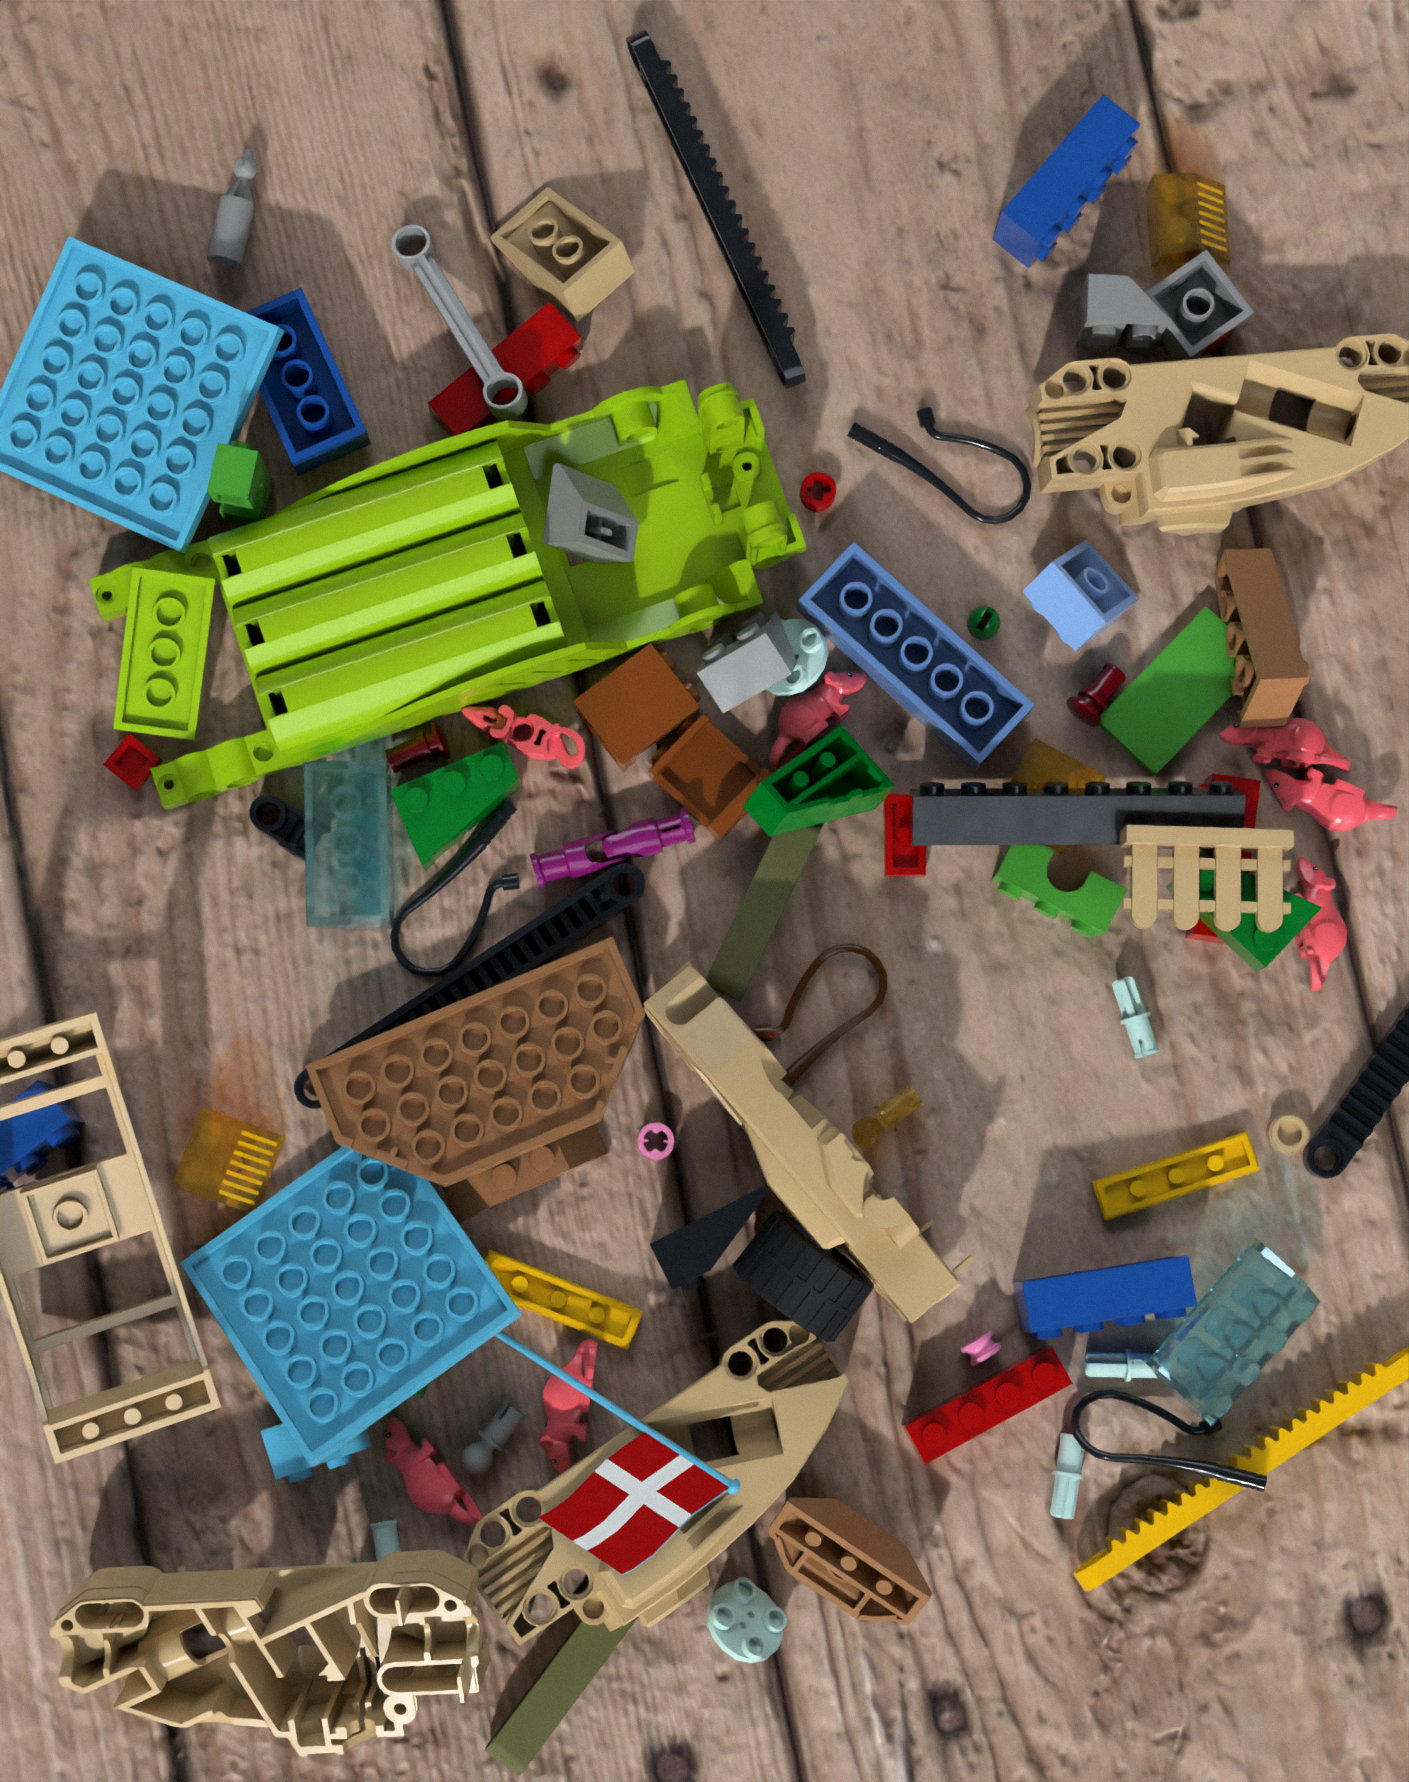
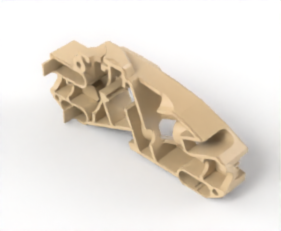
M1386 333L1347 337L1334 347L1131 365L1121 358H1102L1066 363L1038 387L1029 401L1028 408L1025 410L1026 418L1029 419L1033 431V454L1031 459L1032 465L1038 471L1040 493L1046 494L1099 488L1103 508L1111 514L1118 515L1119 526L1139 525L1158 520L1161 532L1175 533L1180 536L1196 533H1221L1229 525L1232 512H1238L1244 507L1333 486L1377 462L1409 439V341L1397 334ZM1340 358H1351L1353 367L1344 365ZM1103 379L1111 382L1114 388L1107 386ZM1077 381L1078 383L1074 387L1075 392L1068 390L1063 382ZM1277 390L1313 401L1306 420L1305 431L1269 420L1271 403ZM1188 407L1222 418L1215 444L1193 446V443L1200 436L1189 427L1183 428ZM1347 426L1353 428L1350 436L1345 440ZM1113 457H1116L1119 460H1121V462L1124 465V468L1118 466L1114 462ZM1086 459L1089 462L1090 471L1077 469L1073 460Z
M689 961L666 981L664 987L643 1003L646 1015L749 1137L768 1186L821 1249H830L839 1245L851 1262L871 1279L876 1292L903 1322L908 1320L912 1324L934 1304L943 1300L960 1286L959 1279L955 1275L974 1260L973 1256H968L954 1269L950 1270L921 1235L934 1221L930 1219L918 1228L913 1222L912 1217L894 1196L890 1199L882 1200L881 1195L877 1194L870 1185L874 1182L871 1178L874 1174L870 1169L871 1166L845 1135L823 1113L801 1095L796 1097L793 1095L794 1091L781 1080L787 1072L756 1034L729 1004L716 994L705 978Z
M770 1321L727 1349L722 1354L719 1365L640 1419V1421L695 1456L689 1424L730 1416L738 1455L711 1460L705 1463L731 1480L737 1478L741 1484L740 1490L737 1493L729 1494L725 1492L698 1511L653 1557L624 1575L537 1518L532 1522H525L518 1517L516 1506L524 1497H534L540 1502V1516L568 1499L607 1458L643 1434L642 1431L631 1425L537 1491H521L485 1515L476 1524L462 1560L477 1568L479 1577L477 1589L495 1616L503 1620L518 1645L523 1644L572 1609H574L584 1623L599 1625L604 1622L610 1632L622 1625L625 1626L636 1617H639L645 1627L650 1628L709 1585L710 1576L707 1564L745 1532L795 1480L826 1431L849 1384V1380L820 1338L808 1332L794 1321ZM774 1329L782 1335L784 1345L780 1352H771L765 1348L763 1336L767 1330ZM733 1353H743L749 1358L750 1370L745 1376H736L729 1370L728 1360ZM772 1413H774L776 1419L779 1438H777ZM496 1521L504 1527L506 1536L500 1545L489 1546L482 1541L481 1529L486 1523ZM573 1569H580L588 1576L587 1588L579 1594H572L564 1587L565 1575ZM537 1594L547 1595L553 1603L551 1613L541 1619L533 1617L528 1610L529 1600Z
M443 1550L392 1552L383 1556L380 1562L162 1573L153 1566L98 1569L70 1592L53 1620L52 1628L49 1630L50 1637L57 1638L62 1648L61 1669L58 1676L59 1684L62 1687L69 1688L80 1694H86L118 1678H122L125 1682V1687L113 1708L180 1728H187L196 1723L208 1722L270 1728L275 1737L288 1738L299 1756L321 1753L342 1755L354 1745L374 1736H405L404 1724L410 1723L416 1717L423 1695L459 1693L460 1703H465L468 1693L479 1692L491 1659L488 1639L482 1637L477 1601H474L479 1585L478 1570L476 1567ZM269 1602L272 1616L267 1625L262 1621L258 1613L265 1609ZM203 1622L211 1636L218 1635L226 1647L204 1658L196 1659L187 1650L182 1632ZM305 1626L316 1644L297 1645L290 1632Z

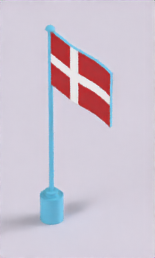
M501 1330L495 1335L643 1432V1434L607 1458L568 1499L551 1511L538 1517V1519L620 1574L624 1575L636 1569L653 1557L694 1514L725 1492L735 1494L740 1490L741 1484L737 1478L734 1480L729 1479Z

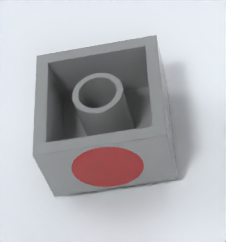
M1207 249L1145 292L1168 317V326L1159 342L1173 361L1203 358L1243 330L1255 313Z

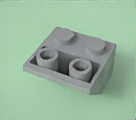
M1089 273L1077 299L1076 346H1086L1087 350L1093 352L1107 351L1110 347L1125 348V351L1131 354H1145L1150 350H1155L1168 326L1167 315L1130 276Z
M553 464L542 543L598 564L633 561L638 520L615 485L563 464Z
M775 610L766 616L762 612H758L741 624L742 630L731 636L728 632H724L707 644L709 649L702 655L703 660L697 674L722 713L729 711L793 673L796 659L780 617Z

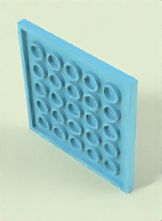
M68 236L0 390V471L186 554L211 498L207 489L217 444L230 445L231 441H236L284 330Z
M343 1146L180 1263L301 1453L313 1467L522 1316L518 1307L429 1180Z

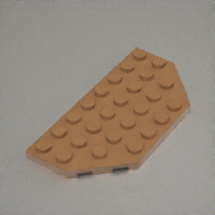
M612 936L307 1064L305 1067L334 1140L338 1145L441 1186L448 1187L601 1122L644 1019L645 1010Z

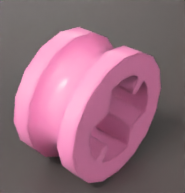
M657 1122L650 1123L643 1127L638 1135V1148L642 1155L648 1159H664L673 1150L674 1135L666 1125ZM652 1131L657 1135L662 1131L666 1134L668 1140H664L663 1143L668 1145L664 1151L660 1152L655 1148L650 1152L646 1149L644 1143H648L649 1140L644 1138L648 1132Z
M992 1329L982 1333L960 1348L962 1353L969 1354L970 1361L968 1363L971 1367L986 1360L1002 1348L1000 1343L993 1341L992 1336L994 1333Z

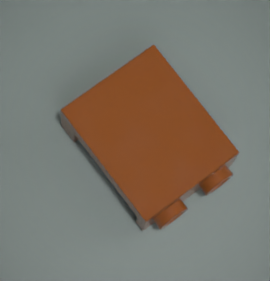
M651 643L573 700L574 710L622 772L635 763L637 756L692 715L696 717L700 714V706L697 702L701 700V697L697 690L688 680L682 683L673 672L677 666L663 648L657 652Z
M704 712L698 719L693 715L688 718L677 731L680 738L670 748L663 745L651 757L649 763L652 767L649 770V777L682 808H686L688 814L720 843L748 813L742 806L760 782L772 775V773L765 767L761 769L712 724L711 718Z

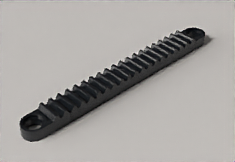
M646 30L627 37L628 50L636 70L783 386L789 389L805 382V372L793 346L795 329L794 327H787L789 316L787 313H781V299H774L775 286L768 284V271L761 270L762 258L761 256H755V243L748 242L749 230L748 228H742V215L735 214L736 202L735 200H729L730 189L728 186H723L722 172H716L717 161L715 158H710L709 144H703L704 133L702 130H697L696 116H690L691 105L689 102H684L683 88H678L677 75L671 74L670 60L660 59Z
M621 863L612 867L325 1057L545 965L550 959L560 955L564 950L572 947L579 940L584 939L591 932L601 928L605 923L613 920L617 915L637 903L645 892V878L642 871L630 863ZM623 873L632 875L637 881L636 890L628 896L618 894L613 887L615 878ZM305 1069L297 1076L294 1083L296 1098L302 1105L308 1108L322 1109L319 1100L309 1099L304 1092V1086L310 1079L307 1069Z
M1409 1002L1305 1147L1303 1164L1312 1176L1328 1179L1338 1176L1344 1171L1356 1152L1362 1148L1366 1138L1372 1134L1373 1128L1381 1121L1383 1114L1391 1107L1392 1101L1400 1094L1402 1087L1409 1081ZM1327 1146L1335 1153V1164L1329 1170H1323L1315 1163L1314 1155L1319 1147Z

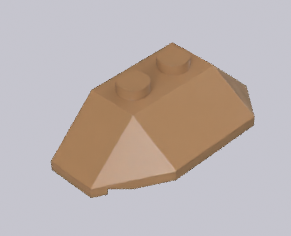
M594 1124L448 1187L442 1186L460 1224L608 1154V1151Z
M790 1497L768 1528L771 1538H774L777 1552L786 1571L856 1619L876 1622L897 1621L898 1624L910 1625L932 1595L907 1546L837 1498Z

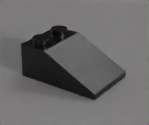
M763 1186L650 1244L672 1290L680 1286L682 1292L686 1293L706 1282L703 1274L713 1268L765 1197L766 1192Z

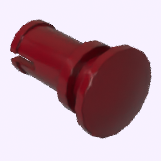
M1110 663L1105 664L1103 670L1089 687L1082 688L1079 691L1078 698L1074 696L1069 697L1066 702L1068 709L1081 722L1097 727L1101 723L1099 714L1104 713L1107 709V701L1119 686L1126 681L1125 674L1117 666Z
M435 721L430 724L431 732L425 733L420 731L417 733V738L385 750L387 760L395 774L425 760H428L430 763L436 761V756L442 754L446 760L451 759L448 740Z

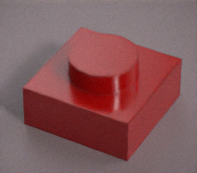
M128 734L103 765L138 792L152 775L150 769L159 766L163 761L131 734Z

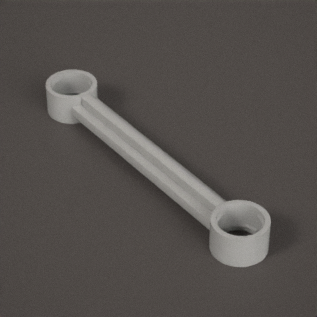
M415 224L400 228L392 238V250L402 268L415 272L483 382V397L491 414L501 420H511L520 416L528 403L527 394L522 382L516 375L504 372L435 261L436 249L428 231L424 227ZM421 240L426 242L424 249L416 255L405 256L401 254L403 248L412 241ZM508 387L518 390L517 397L509 404L497 405L492 403L494 395L499 390Z

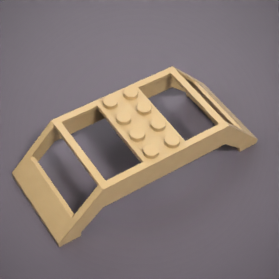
M96 1010L0 1039V1085L96 1055L102 1073L1 1105L0 1121L106 1087L126 1152L0 1192V1291L28 1372L42 1426L55 1464L221 1408ZM152 1231L171 1293L33 1339L12 1276ZM176 1307L193 1361L53 1408L38 1352Z

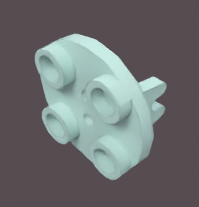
M780 619L795 659L798 657L791 675L768 687L766 690L779 696L803 694L808 687L817 681L825 668L828 657L827 640L816 625L805 619H789L786 621Z
M740 1577L733 1582L725 1583L712 1593L706 1606L707 1623L705 1625L709 1628L712 1638L722 1651L735 1660L756 1663L766 1660L778 1650L783 1638V1629L787 1625V1617L784 1611L775 1605L768 1594L755 1586L752 1580Z

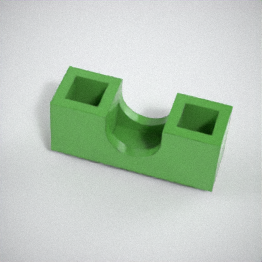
M231 441L230 445L218 443L207 491L214 502L221 503L219 513L223 520L227 523L244 526L267 518L274 482L259 451H256L253 445L242 441Z
M1044 845L1009 846L991 880L999 884L997 890L1000 893L1014 900H1019L1022 896L1035 903L1033 908L1035 911L1050 919H1056L1057 915L1071 922L1070 929L1084 937L1092 938L1093 934L1100 937L1106 933L1128 889L1091 870L1085 875L1077 890L1071 892L1060 891L1050 883L1047 876V866L1055 851Z

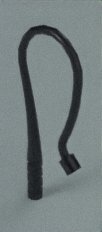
M931 407L921 409L916 413L920 427L925 428L932 438L985 449L1013 463L1020 472L1023 482V494L1016 507L1003 515L985 516L975 511L933 472L893 443L879 437V435L865 427H861L856 422H854L847 435L876 453L919 475L944 493L968 516L981 523L1000 524L1011 521L1024 510L1030 500L1031 481L1025 465L1016 455L984 440L937 431L933 426L936 424Z
M504 799L500 807L488 819L489 821L484 824L480 832L476 834V837L473 838L454 864L432 886L404 907L394 919L390 934L391 949L399 964L410 973L431 977L444 975L457 968L476 942L482 930L494 892L502 887L504 891L520 889L518 873L503 874L501 879L495 880L488 886L477 920L469 937L457 955L447 964L429 969L418 967L411 963L400 949L399 931L406 917L438 893L487 848L486 846L491 843V840L499 833L498 831L504 827L507 820L511 818V815L516 812L517 808Z
M1116 1390L1095 1391L1083 1397L1073 1408L1070 1421L1073 1437L1082 1449L1095 1458L1110 1462L1149 1464L1174 1468L1241 1487L1256 1489V1491L1260 1492L1265 1490L1267 1475H1258V1473L1248 1472L1239 1468L1236 1469L1235 1467L1217 1464L1216 1462L1160 1455L1109 1453L1098 1450L1085 1439L1079 1425L1081 1412L1088 1404L1099 1399L1110 1398L1124 1401L1152 1412L1190 1435H1204L1208 1437L1222 1430V1423L1216 1415L1200 1421L1199 1426H1191L1160 1406Z

